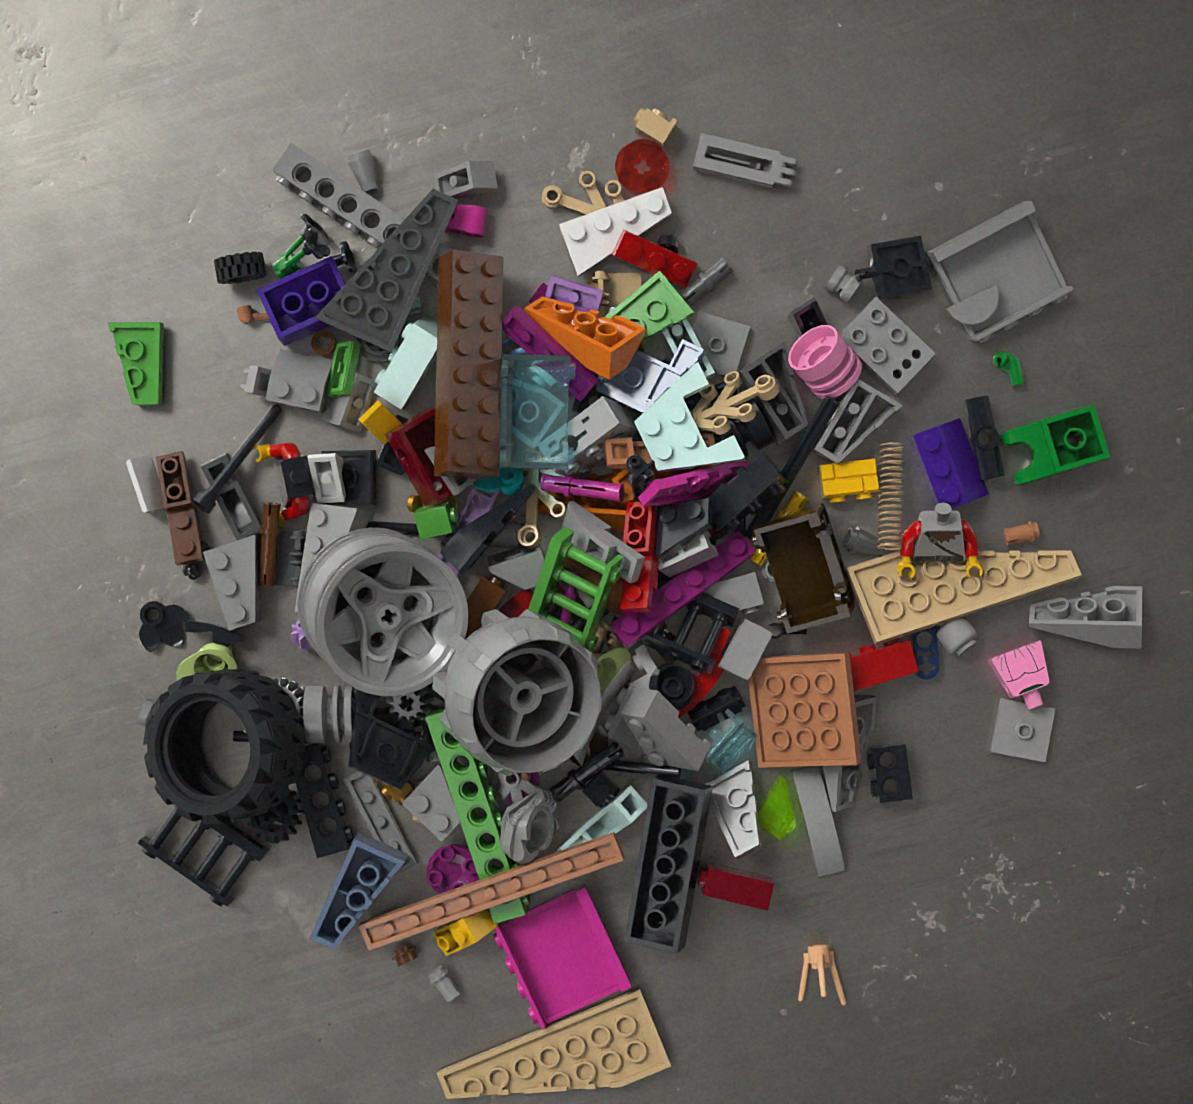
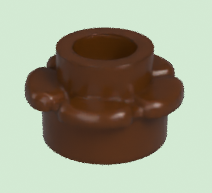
M408 943L394 950L396 956L391 959H395L399 967L418 957L415 952L417 948H410Z

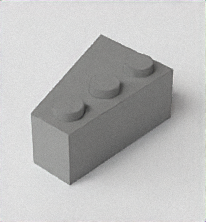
M857 379L849 390L835 399L839 402V406L813 447L812 452L831 463H839L862 443L863 439L874 429L882 425L883 421L894 411L901 408L902 405L860 379Z
M635 687L621 715L628 728L638 740V744L647 754L649 761L657 766L666 765L698 771L712 744L707 739L701 741L694 734L696 728L691 723L685 725L678 718L680 712L659 691Z

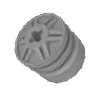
M325 686L305 687L303 720L307 744L326 743L329 731H333L336 743H341L343 730H345L347 743L351 742L356 698L353 686H345L344 697H342L341 686H334L332 698H328Z

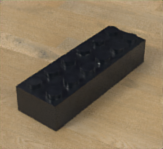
M667 776L652 778L624 941L673 953H678L685 947L713 786Z

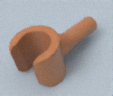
M251 305L237 308L238 317L242 323H250L254 320H270L267 313L253 314Z

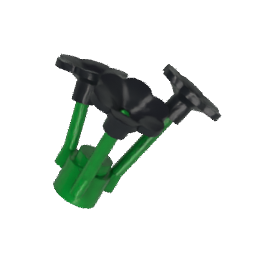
M302 213L300 215V218L306 225L300 232L301 236L285 252L279 255V260L273 263L274 271L280 279L299 271L302 268L300 259L305 255L313 253L317 259H322L331 253L328 247V235L307 214ZM342 241L339 243L341 254L333 256V259L337 266L345 264L350 273L356 272L357 267L353 252L350 250L347 241ZM304 242L302 250L296 255L292 254Z

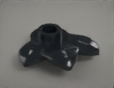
M158 601L146 603L140 611V619L143 624L139 631V638L144 648L148 652H153L160 642L173 647H181L183 631L180 624L189 619L186 611L175 604L164 606ZM154 609L159 612V617L156 620L150 617V612Z

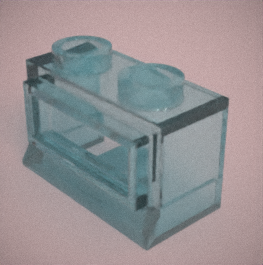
M729 709L725 713L735 724L725 735L717 728H713L710 731L709 736L717 744L704 759V762L720 776L725 771L733 768L735 760L743 751L751 748L753 740L758 736Z

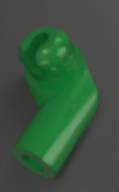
M1006 351L997 352L993 357V363L1009 373L1011 385L1025 384L1020 359Z

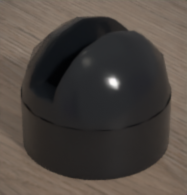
M663 234L659 237L658 245L678 253L679 242L676 236L673 234Z

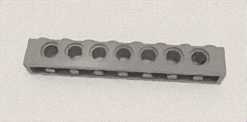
M290 143L273 168L274 173L278 176L277 182L288 189L293 186L301 191L299 196L308 203L313 204L316 201L322 205L321 211L335 220L338 216L346 221L344 226L358 235L361 231L369 237L367 242L377 249L389 237V234L404 221L403 217L292 143ZM304 170L310 171L311 178L309 181L304 183L298 181L300 172ZM324 186H333L334 193L331 197L324 198L321 196V190ZM347 201L357 202V208L354 212L346 213L343 211V206ZM378 216L380 218L379 225L375 228L366 227L368 217ZM439 243L424 277V280L430 277L437 282L435 285L437 289L439 274L434 272V265L439 261V256L451 251L442 243Z

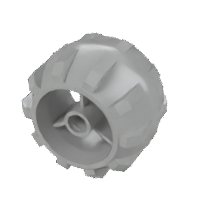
M497 609L485 612L482 615L481 628L474 631L466 639L455 633L447 643V645L455 650L449 662L447 672H439L433 676L432 689L444 698L445 710L439 720L445 730L458 740L460 745L472 757L490 766L498 773L510 776L515 773L537 772L542 775L557 768L556 766L568 760L578 750H582L589 741V736L595 727L599 712L603 708L604 694L600 692V683L596 672L598 663L592 652L584 648L571 632L551 622L537 612L527 609L519 617L508 618ZM534 653L542 656L544 668L523 675L513 666L503 663L521 654ZM486 685L500 699L492 724H488L483 709Z

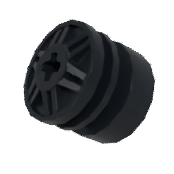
M753 399L742 404L749 403L752 405L756 412L754 419L749 422H742L740 419L727 418L731 425L728 432L719 435L710 431L714 435L716 444L734 435L745 458L749 457L746 443L750 442L758 451L774 443L772 433Z

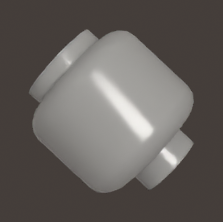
M966 617L956 618L939 624L940 629L937 631L936 636L949 654L962 656L977 644L975 641L977 631Z

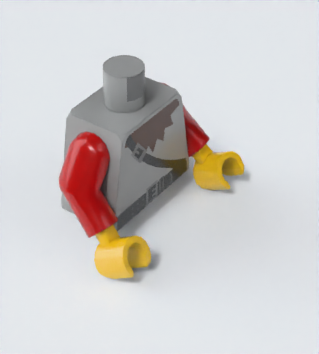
M938 503L935 506V511H922L919 514L918 520L914 521L902 534L900 556L903 557L902 561L896 566V571L900 577H902V570L905 567H909L908 576L910 578L914 577L915 569L910 563L911 557L913 562L965 561V557H968V562L965 565L967 576L970 578L969 569L973 566L979 568L980 576L983 574L981 563L977 561L976 557L979 555L977 535L967 521L961 520L960 512L951 511L952 508L947 503Z

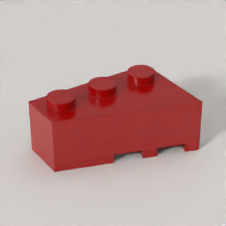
M899 638L884 642L883 646L875 648V644L858 648V653L851 654L850 651H847L850 654L854 691L919 672L910 640L899 641Z

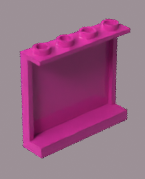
M586 884L527 910L524 916L501 922L495 928L497 932L493 934L495 942L499 949H505L508 956L505 959L508 970L511 974L516 973L520 982L516 984L522 999H528L531 1008L528 1009L529 1015L534 1024L539 1023L541 1029L546 1028V1024L620 989L623 992L632 988V982Z

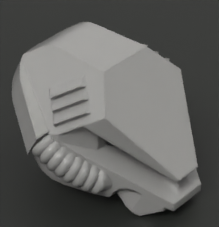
M541 790L539 793L535 791L506 808L502 817L500 844L502 851L512 860L521 864L531 862L540 850L547 849L551 844L554 834V818L552 813L557 807L551 793L545 790Z

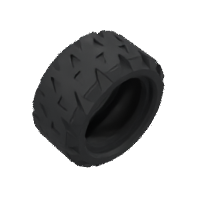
M227 669L195 673V675L182 677L168 687V691L159 696L150 711V714L154 717L145 726L143 745L147 744L148 750L144 755L148 776L150 778L154 777L156 781L155 790L167 805L175 804V812L193 822L202 820L205 825L224 824L268 812L269 808L278 806L290 794L289 785L297 783L303 767V761L299 757L300 752H305L304 730L296 721V719L300 718V715L293 701L289 697L282 695L284 692L283 688L271 678L260 676L259 672L247 669ZM218 702L226 705L238 715L246 728L250 742V758L247 770L241 781L233 789L224 786L210 774L203 762L200 751V731L203 721L211 708Z

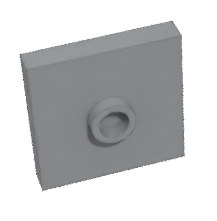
M698 311L693 331L701 347L706 351V356L715 374L725 377L729 372L737 371L750 326Z
M1000 698L990 752L1046 762L1055 708L1037 706L1028 710L1025 702Z

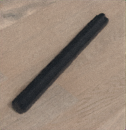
M830 396L824 398L781 472L789 481L785 485L786 490L774 499L770 497L763 502V509L756 513L747 528L745 536L752 540V533H754L755 527L770 522L839 406V402Z

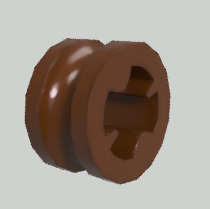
M321 330L313 335L311 346L316 353L321 356H328L335 351L337 341L332 333ZM322 336L326 339H331V344H328L330 348L327 350L317 347V342L320 343L318 339Z

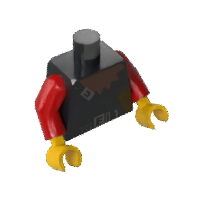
M265 443L256 445L253 449L259 451L260 457L255 458L254 461L260 462L274 458L284 507L283 510H280L279 527H282L286 521L308 513L310 504L313 501L315 490L308 457L300 453L298 447L293 443L272 445Z

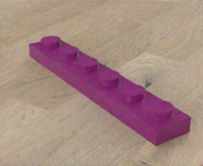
M739 531L716 547L718 556L681 572L652 594L651 612L625 613L610 624L609 629L626 649L755 555V549Z

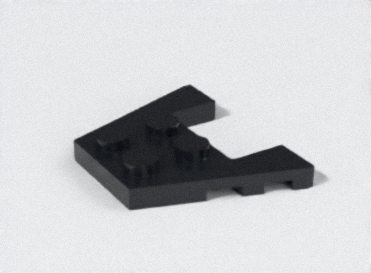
M356 689L348 767L396 790H400L422 766L424 760L431 752L436 750L428 724L421 739L414 737L373 716L381 696Z

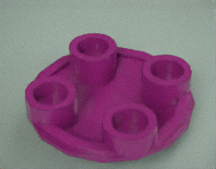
M458 844L444 845L436 850L429 859L427 882L439 894L479 880L470 850L466 846Z

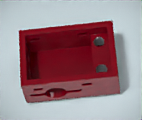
M436 406L427 408L385 434L424 506L438 504L452 495L442 477L434 476V465L424 451L429 447L435 446Z

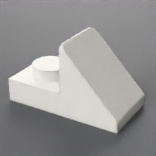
M336 453L308 455L317 503L345 502L346 493L341 474L344 460Z
M642 644L634 649L636 655L632 656L639 671L645 669L647 673L629 682L628 685L649 689L650 677L657 668L646 647Z

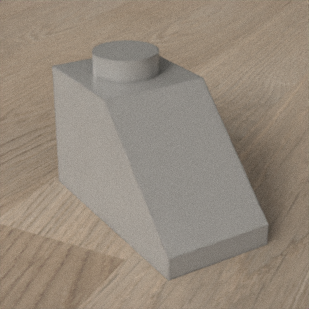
M467 161L433 174L436 190L455 199L480 195L498 188L493 161Z
M755 572L719 581L704 592L740 608L743 615L759 611L758 605L764 604Z

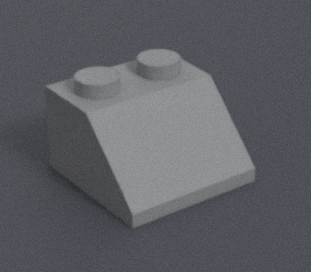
M280 349L270 374L265 400L274 404L323 413L333 360Z

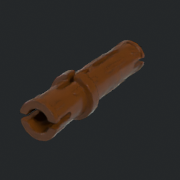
M263 502V525L259 528L262 539L258 585L275 586L278 535L281 534L282 530L279 527L281 503Z

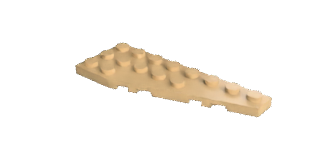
M1071 550L1038 551L1033 553H1020V551H1009V553L979 551V555L976 557L977 561L981 563L983 574L980 576L979 568L973 566L969 569L970 578L965 570L968 557H965V561L913 562L911 557L910 563L915 569L914 577L910 578L908 576L909 567L903 568L902 577H900L896 571V566L902 561L903 557L900 556V551L846 569L847 576L875 645L1080 579L1082 576Z
M638 988L548 1025L544 1029H538L437 1071L436 1074L446 1098L455 1099L480 1097L481 1095L498 1094L499 1096L511 1093L529 1094L567 1091L570 1089L588 1090L599 1087L618 1088L669 1068L671 1063L641 989Z

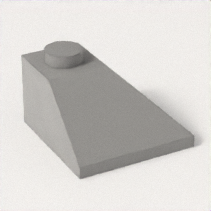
M541 544L533 549L521 546V548H513L488 556V568L490 573L524 590L531 588V591H535L545 560Z

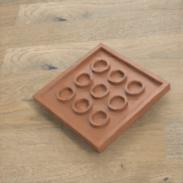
M849 652L761 657L748 680L758 768L861 764Z

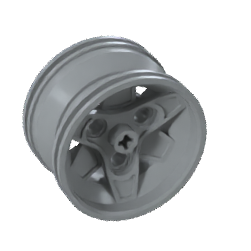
M363 528L337 537L324 546L312 559L299 587L298 617L308 643L341 679L365 693L379 696H398L426 687L433 682L435 674L445 672L448 669L449 662L455 653V650L447 645L448 641L455 633L463 639L466 636L468 605L463 587L457 576L437 556L427 551L407 535L394 530ZM383 562L374 578L360 571L370 565ZM413 568L423 576L428 585H410ZM363 587H367L368 592L366 596L360 599L357 598L358 591ZM341 592L349 606L334 616L335 604ZM409 596H413V603L409 607H403L404 600ZM432 617L426 630L421 621ZM380 632V639L375 643H370L371 636L374 633ZM359 641L361 659L347 652L342 645ZM396 648L405 653L393 660Z

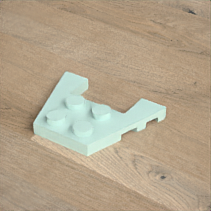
M698 362L634 421L652 460L655 461L658 473L746 460L734 435L713 446L707 447L684 399L710 387Z

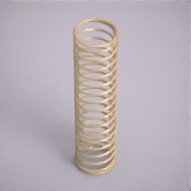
M890 442V443H882V444H880V448H881L882 450H881L879 453H880L881 455H883V456H881V457L879 458V459L882 461V462L879 464V466L882 468V469L879 470V472L882 474V475L879 476V479L882 480V481L879 482V485L881 486V488H879V492H880L881 494H880L878 497H879L880 499H882V500H880V501L878 502V504L881 505V506L878 508V510L881 512V513L878 514L879 518H881V519L878 520V523L881 524V525L878 526V529L880 530V532H878L877 535H878L879 537H881V538H879V539L877 540V542L880 543V545H878L877 548L883 549V550H899V549L902 548V546H901L902 543H883V542H880V541H879V540H881V539H892V540H900V539H902V537H900V536H887V537H885V536L879 535L880 533H885V532H887V533H902V532H903V531H901V530H882V529H880V527H883V526H889V527H902V526H903L902 524H898V523L884 524V523H881V522H880V521H882V520L901 521V520L903 519V518H901V517H887V518H885V517L880 516L881 514H885V513H886V514H902V513H903L902 511H882V510H880V508H883V507H889V508H902V507H903V505H899V504L884 505V504H881V503H880V502H882V501H891V502H901V501H903V499H901V498H887V499H885V498L880 497L881 495H885V494H886V495H895V496L903 495V494H904V493H902V492H883V491H880L881 489H884V488H888V489H903V488H904L903 486H899V485H890V486L881 485V483H883V482H890V483H902V482H904L902 479H887V480H885V479H882V478H881L882 476L901 477V476L904 475L903 473H883V472H881V471L884 470V469H887V470H903V469H904L903 467H900V466H891V467H883V466H881V464H883V463H889V464H903V463H904V461H902V460H888V461H884V460L881 459V458H883V457L903 458V457H904L903 454H883V453H881L882 451H885V450H887V451H893V452H901V451H904V450H905V449H904L905 446H904L903 444H901V443H893V442ZM890 444H892V445H901L902 447H893V448H892V447H884V446H882V445H890ZM880 546H896L899 548H883Z

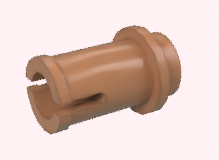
M1027 521L1025 525L1003 529L1007 546L1029 540L1035 542V539L1040 538L1036 522L1031 523V521Z

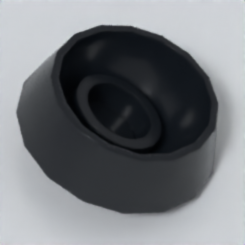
M667 663L654 670L650 677L649 689L659 691L678 710L689 705L695 697L696 682L690 670L683 665Z

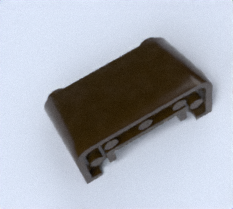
M823 503L755 527L754 533H752L753 544L762 553L766 552L782 602L780 610L777 611V618L780 626H785L787 634L851 617L855 607L854 595L828 512Z

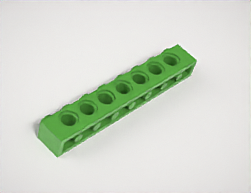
M444 706L431 710L425 718L480 880L517 867L519 863L515 864L514 860L509 858L501 848L500 837L503 814L502 812H497L495 806L497 795L494 787H490L487 776H489L488 767L483 762L472 757L460 745L458 740L452 739L449 736V733L439 720L445 710ZM463 755L467 757L470 765H461L457 760V756ZM466 782H474L478 786V791H470L466 787ZM474 808H483L486 811L487 816H478L475 813ZM483 834H492L495 842H487L483 838ZM491 860H501L504 864V867H495L492 864ZM530 894L489 908L494 924L526 915L529 905H531Z

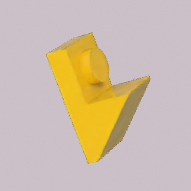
M379 400L358 419L384 444L388 442L385 434L402 424Z

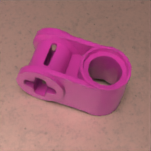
M457 204L451 216L454 219L449 220L445 232L459 233L470 237H484L488 209L480 206Z

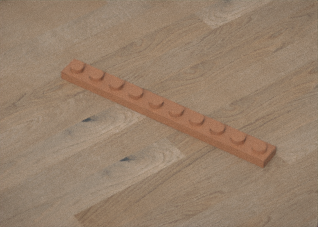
M615 832L365 920L360 922L358 927L370 951L624 861L625 856Z

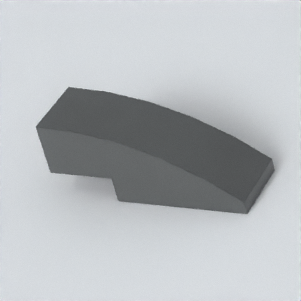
M227 452L201 465V469L210 485L230 461ZM235 471L217 494L216 501L238 541L258 532L261 524L238 473Z

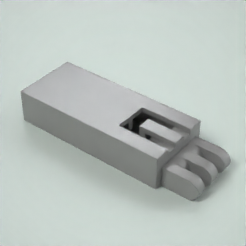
M701 133L693 170L772 188L773 184L792 187L793 181L784 179L783 176L795 177L796 171L785 167L786 165L797 166L798 160L782 156L780 151ZM751 157L769 161L768 166L758 162L756 170L749 168Z

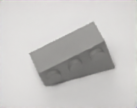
M252 535L203 552L229 631L260 622V587L258 585L259 535Z

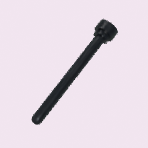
M275 404L269 409L209 488L203 489L202 492L198 491L192 499L195 506L203 512L210 514L216 506L217 494L282 411L280 405Z

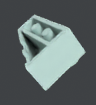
M426 315L413 324L409 323L401 335L404 338L401 346H395L388 357V360L391 361L387 370L383 368L375 380V383L378 385L374 393L401 410L410 403L426 378V373L433 361L437 360L438 321Z

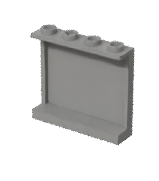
M1023 201L927 252L953 305L993 285H997L999 300L992 316L984 322L974 325L962 323L970 340H979L980 343L985 342L995 336V331L1002 327L1004 330L1016 326L1019 324L1018 319L1025 315L1032 317L1043 311L1042 306L1050 302L1057 304L1068 298L1066 294L1074 290L1072 286H1067L1033 215L1036 209L1032 201Z

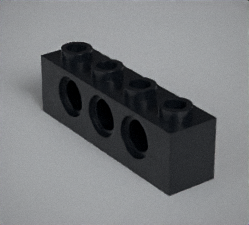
M322 743L305 746V752H300L299 757L303 761V767L296 787L316 857L321 858L350 849L354 835L351 826H346L343 815H347L343 799H338L336 789L339 788L336 773L330 772L328 763L332 762L328 746L323 747ZM310 765H316L320 768V779L314 780L309 777L308 768ZM317 792H325L328 795V805L321 806L316 802L315 796ZM331 818L336 822L337 828L334 832H328L324 829V819Z

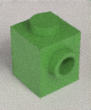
M450 500L419 507L413 513L420 540L452 533L456 529L457 523H459L457 509L455 507L452 508Z

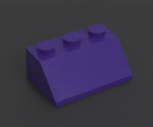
M330 256L258 289L257 292L278 339L286 346L330 326L315 319V317L346 283L333 257Z
M960 418L908 437L934 506L938 503H947L953 509L989 495L984 480L980 481L976 458Z

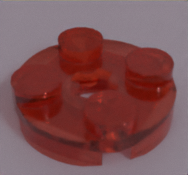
M634 140L632 143L624 146L616 157L615 173L618 182L632 194L642 195L662 187L669 175L670 164L668 157L662 150V147L652 140ZM641 160H645L646 166L650 167V170L645 171L644 174H639L638 169L634 168L635 164L641 163Z

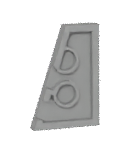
M747 760L706 783V785L713 786L710 806L734 857L738 860L762 847L752 762Z

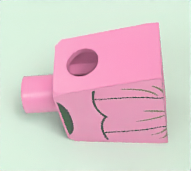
M1041 641L988 660L990 667L1009 698L1022 695L1028 710L1043 704L1038 688L1049 685L1050 681Z

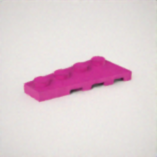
M744 460L663 479H655L646 485V490L638 498L643 506L667 505L705 499L723 483L727 484L737 476L736 471L741 466L747 468L749 465Z

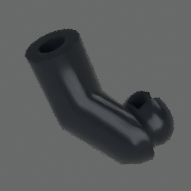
M201 539L203 552L211 550L206 541ZM198 562L182 565L184 576H188L190 580L199 578L201 570L197 567Z

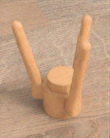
M829 945L808 946V953H803L804 964L798 1000L800 1002L804 1000L810 964H812V969H818L821 996L826 997L824 968H828L829 963L841 1004L843 1006L846 1005L844 991L834 961V951H830Z

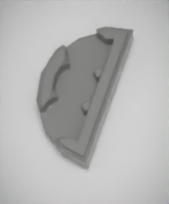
M993 285L946 308V311L953 319L960 323L974 325L984 322L992 316L998 306L999 293L997 285Z

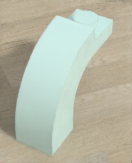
M630 785L585 821L556 851H562L612 832L618 833L647 809V803Z

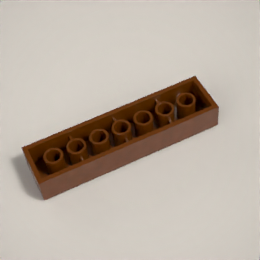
M455 249L439 256L434 476L488 480L499 476L504 258L502 256Z

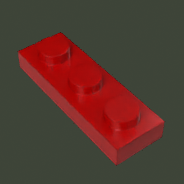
M623 229L612 252V255L653 274L660 271L667 280L684 288L687 287L698 264L689 258Z

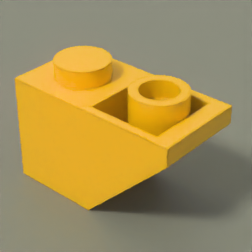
M488 909L451 921L435 930L432 934L439 948L448 956L478 942L498 927V925L494 924Z

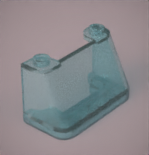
M502 354L499 470H568V464H573L574 448L568 447L567 442L570 380H575V363H570V356Z

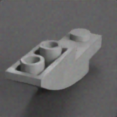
M573 500L569 501L562 526L574 531L571 540L574 547L606 564L618 554L623 556L620 568L623 570L620 577L629 583L638 581L645 557L610 534L611 526Z

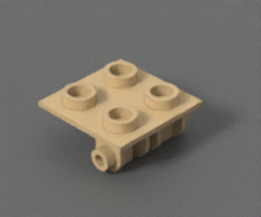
M606 271L587 273V285L605 291L599 316L605 317L609 313L611 306L616 308L642 286L641 273H606Z

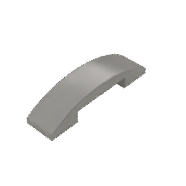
M807 766L792 770L791 773L800 801L818 877L845 871L840 844L819 767Z

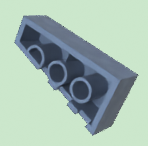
M358 832L309 939L335 950L382 889L385 888L391 878L405 863L408 854Z

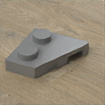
M439 764L402 804L442 842L458 826L460 820L442 766Z

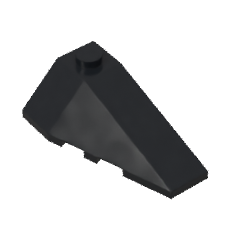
M534 484L529 485L462 527L455 534L453 532L448 533L440 543L444 546L440 553L462 575L467 573L532 495L537 486Z

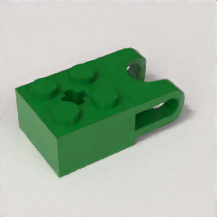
M1094 404L1005 431L1000 436L1005 446L1023 445L1032 454L1031 464L1024 469L1018 470L1013 476L1014 483L1017 486L1097 464L1110 458ZM1071 434H1073L1074 438L1078 437L1080 440L1076 447H1073L1072 444L1069 445L1067 442Z

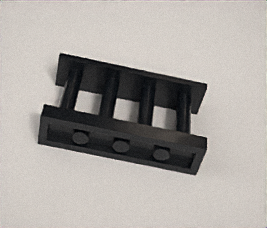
M658 573L657 590L672 580V578ZM702 593L685 606L688 611L674 642L658 635L664 622L637 642L689 664L691 669L696 672L711 674L716 660L709 658L723 626L733 627L740 608ZM703 614L712 618L713 623L698 653L684 647V644L697 616ZM614 616L612 619V623L616 621L619 617Z
M173 804L174 809L152 840L147 836L139 840L138 844L143 847L141 851L152 859L159 858L210 894L208 898L218 906L222 907L224 904L228 907L235 899L228 892L247 865L255 859L260 862L270 849L232 822L205 825L202 820L196 821L197 824L175 855L161 847L164 840L181 818V815L175 812L176 805ZM212 828L219 833V840L198 870L195 871L183 861L204 831ZM235 844L242 849L240 852L242 855L218 887L205 877L227 846Z

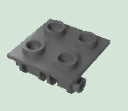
M281 531V534L278 535L275 586L299 585L307 531ZM259 533V569L262 539L261 533Z

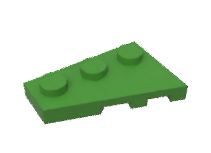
M108 322L110 332H113L116 342L115 349L117 355L120 356L124 369L123 376L131 403L133 405H162L164 323Z

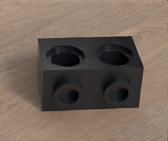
M901 742L870 746V753L866 754L868 770H873L874 780L870 781L872 797H876L879 803L913 799L906 744ZM885 752H891L893 755L892 764L883 767L880 764L881 755ZM893 779L897 783V788L893 793L887 794L883 789L884 783L887 780Z

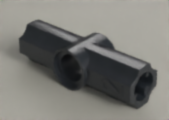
M989 396L964 400L971 433L970 443L974 447L980 481L1005 476L998 445L999 434L995 429ZM981 431L989 433L990 443L988 445H983L979 442L978 435Z

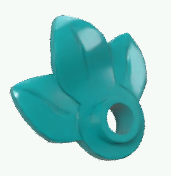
M512 459L507 463L499 460V476L488 480H476L473 486L484 492L501 490L506 495L517 494L522 490L524 484V477L522 475L525 470L524 465L516 459Z

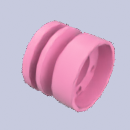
M820 325L810 329L794 343L789 352L788 361L790 367L805 381V384L811 389L813 394L820 399H824L827 396L832 398L840 396L851 388L861 374L862 363L860 358L846 344L840 333L830 325Z

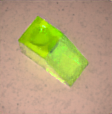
M780 774L758 808L760 828L779 840H782L784 835L789 837L796 826V823L793 822L795 813L787 781Z

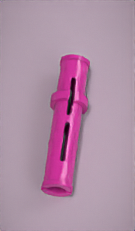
M543 474L540 483L542 491L563 493L566 497L579 495L622 502L625 493L624 484L577 479L574 475L562 477ZM560 484L573 485L578 487L575 488L569 486H560ZM589 487V488L603 489V490H605V491L590 490V489H587V488Z

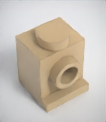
M641 108L633 122L636 124L635 133L663 149L677 126V120L672 118L669 122L666 120L668 117L657 109L651 111L648 108L644 110Z

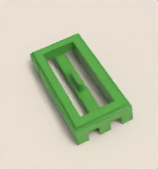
M356 341L336 343L326 395L333 398L337 396L343 397L344 395L351 396L361 343Z

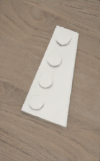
M663 187L559 224L577 277L612 254L623 229L639 236L672 214Z

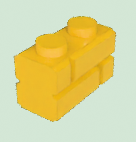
M875 459L818 466L822 499L829 498V503L846 501L845 496L856 495V500L873 498L872 493L879 491Z

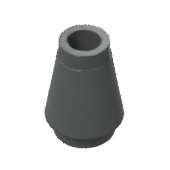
M850 527L845 534L843 548L848 549L849 553L881 557L885 551L877 548L880 545L877 542L879 538L860 527Z

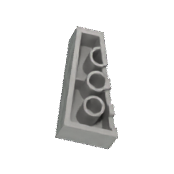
M311 503L294 612H298L299 587L312 559L324 546L337 537L350 531L366 528L368 522H372L374 512L357 508ZM341 592L335 604L334 616L337 614L343 599Z

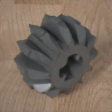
M427 685L412 693L388 696L386 703L393 705L390 708V713L398 712V721L404 717L407 718L409 723L414 722L416 718L419 721L423 720L426 713H429L433 708L431 703L435 695L428 693L431 685Z

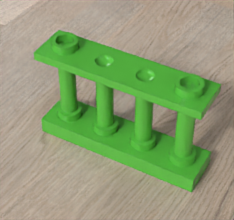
M564 527L552 536L528 610L537 612L551 622L571 632L584 648L592 652L599 639L596 634L613 585L622 574L623 569L620 568L623 556L618 554L606 564L573 547L574 544L571 540L574 531ZM570 557L603 574L599 587L567 571L566 566L563 565L565 558ZM562 580L595 597L591 610L558 593L556 588L557 582ZM555 603L587 620L584 631L582 632L551 616V612L548 611L550 604Z

